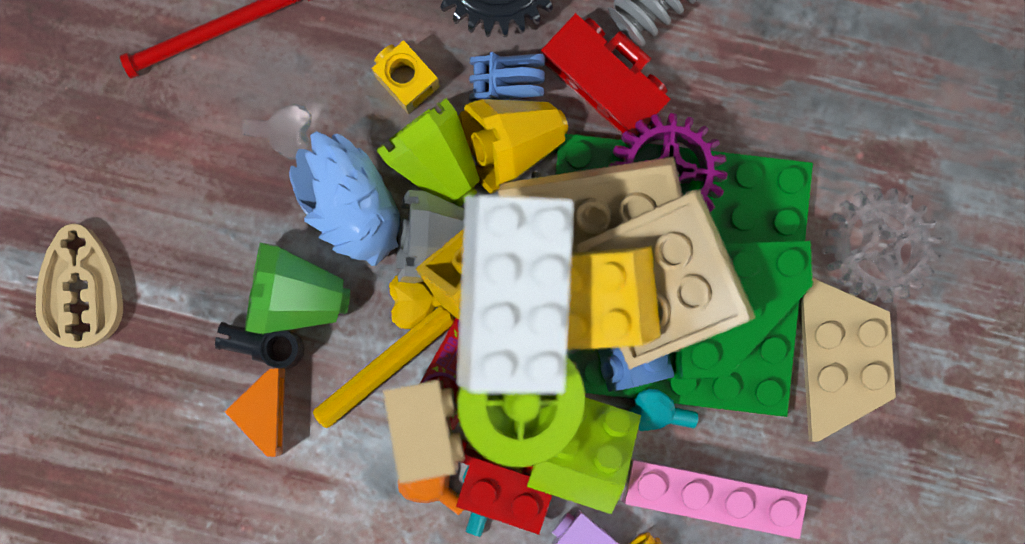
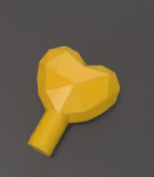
M396 275L389 283L390 295L395 301L391 311L392 322L401 329H412L433 312L435 307L442 306L424 281L419 283L398 282V275Z

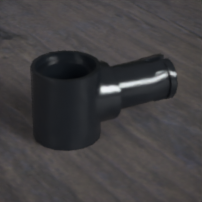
M221 322L217 333L230 335L231 339L219 337L215 339L216 349L250 355L253 361L266 363L273 368L289 369L294 367L302 360L304 355L302 339L296 333L288 330L262 334L249 332L244 327ZM286 337L291 342L292 353L289 358L281 362L274 357L272 347L277 339Z

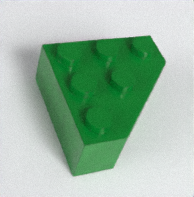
M811 241L723 243L755 318L676 350V379L728 378L813 286Z

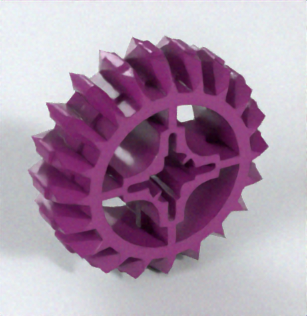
M676 113L669 114L665 126H663L658 114L652 115L650 121L651 129L642 120L637 121L635 129L639 133V137L625 131L621 138L629 148L615 146L613 154L623 160V162H612L609 167L637 163L634 162L635 155L643 146L650 142L664 139L661 155L658 159L674 157L678 174H681L678 176L680 184H690L692 181L701 182L699 190L709 213L713 211L715 205L707 196L720 198L724 193V190L713 184V182L725 181L728 175L722 170L714 169V167L720 166L726 161L725 155L712 156L711 151L719 146V140L712 139L706 144L702 138H704L709 129L706 126H702L697 133L691 131L690 128L694 122L692 117H687L682 127L677 126ZM677 141L686 145L696 155L701 168H697V164L687 163L681 158Z

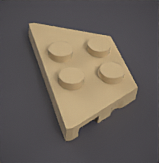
M813 278V286L800 299L808 437L809 441L818 442L895 399L896 393L890 312Z

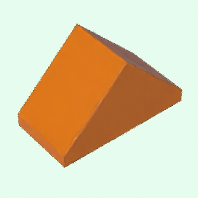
M269 368L224 411L267 457L283 455L285 369Z

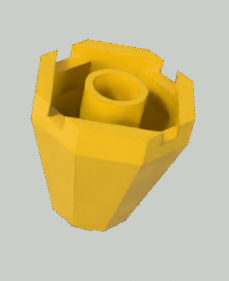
M481 99L466 104L464 107L466 111H462L458 115L471 155H474L478 164L475 167L480 179L479 183L490 194L497 192L502 183L516 181L565 142V134L568 132V123L564 113L550 102Z

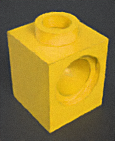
M404 40L396 47L393 44L387 46L374 59L376 65L371 69L375 78L408 115L440 88L437 76ZM402 66L412 68L415 74L409 82L400 84L392 79V75L397 68Z

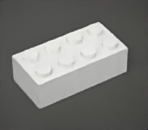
M493 196L465 197L457 385L469 392L564 393L573 200Z

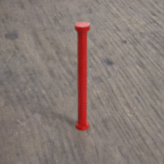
M257 0L133 55H130L128 52L119 56L121 64L130 79L139 76L138 71L300 0Z

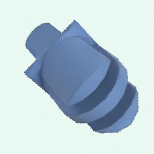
M490 52V55L470 58V65L474 66V75L469 76V82L473 84V93L469 94V101L474 102L481 99L509 100V98L544 96V88L535 86V84L545 81V72L536 68H528L544 66V54L500 57ZM486 66H489V74H486ZM486 84H489V92H486Z

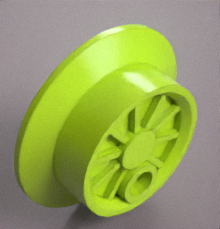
M567 356L564 393L469 392L460 386L458 394L459 420L469 442L488 459L512 467L536 465L562 451L575 436L582 421L585 406V394L581 377Z

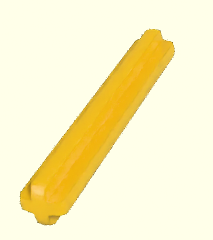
M442 306L436 308L313 410L315 419L322 427H331L446 332L454 322L453 316Z

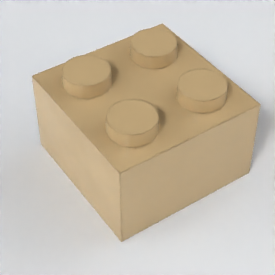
M433 381L383 391L399 484L455 474L459 468L458 462L464 461L465 454L461 433L452 434L449 417L457 415L453 389H444L443 381Z

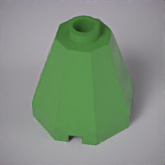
M260 242L248 302L246 331L265 334L335 323L339 313H347L350 289L343 288L344 280L277 245Z

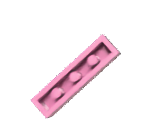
M631 458L621 501L626 505L800 539L808 495L798 491Z

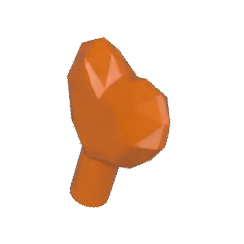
M450 475L399 484L398 479V491L405 499L417 503L440 501L456 515L462 513L463 509L456 507L459 494L450 488Z

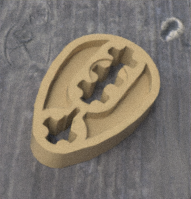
M69 224L57 232L42 262L36 288V317L42 331L57 344L71 348H90L109 339L121 322L123 315L121 285L114 263L107 249L95 233L85 226ZM75 233H77L79 238L86 240V245L78 248V255H76L74 250L67 248V243L75 239ZM77 275H79L80 280L88 282V289L81 290L80 298L81 301L89 303V310L82 312L81 320L83 323L90 324V332L83 333L82 340H80L78 334H72V326L79 324V316L77 313L70 312V305L76 304L78 301V294L69 289L70 284L77 282Z

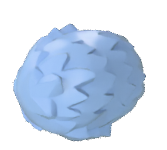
M315 131L310 135L312 152L306 149H298L295 156L296 167L291 166L289 171L290 182L296 199L306 214L304 220L322 232L319 239L334 245L333 251L347 255L351 259L365 260L371 266H376L391 250L399 245L396 237L400 230V213L393 196L386 188L381 174L361 148H356L352 142L337 133L332 135L331 139Z

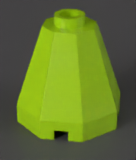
M443 98L436 103L441 110L440 112H437L435 108L432 110L428 109L388 139L393 146L391 149L387 150L384 145H381L376 151L387 165L419 188L450 203L453 202L460 207L465 203L466 196H475L478 193L474 186L480 179L457 111L447 98Z

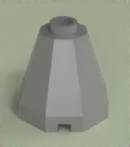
M408 190L402 199L401 208L409 209L408 218H400V230L397 235L399 245L396 248V268L403 269L398 274V282L419 283L423 282V279L415 268L464 229L465 209L426 191Z

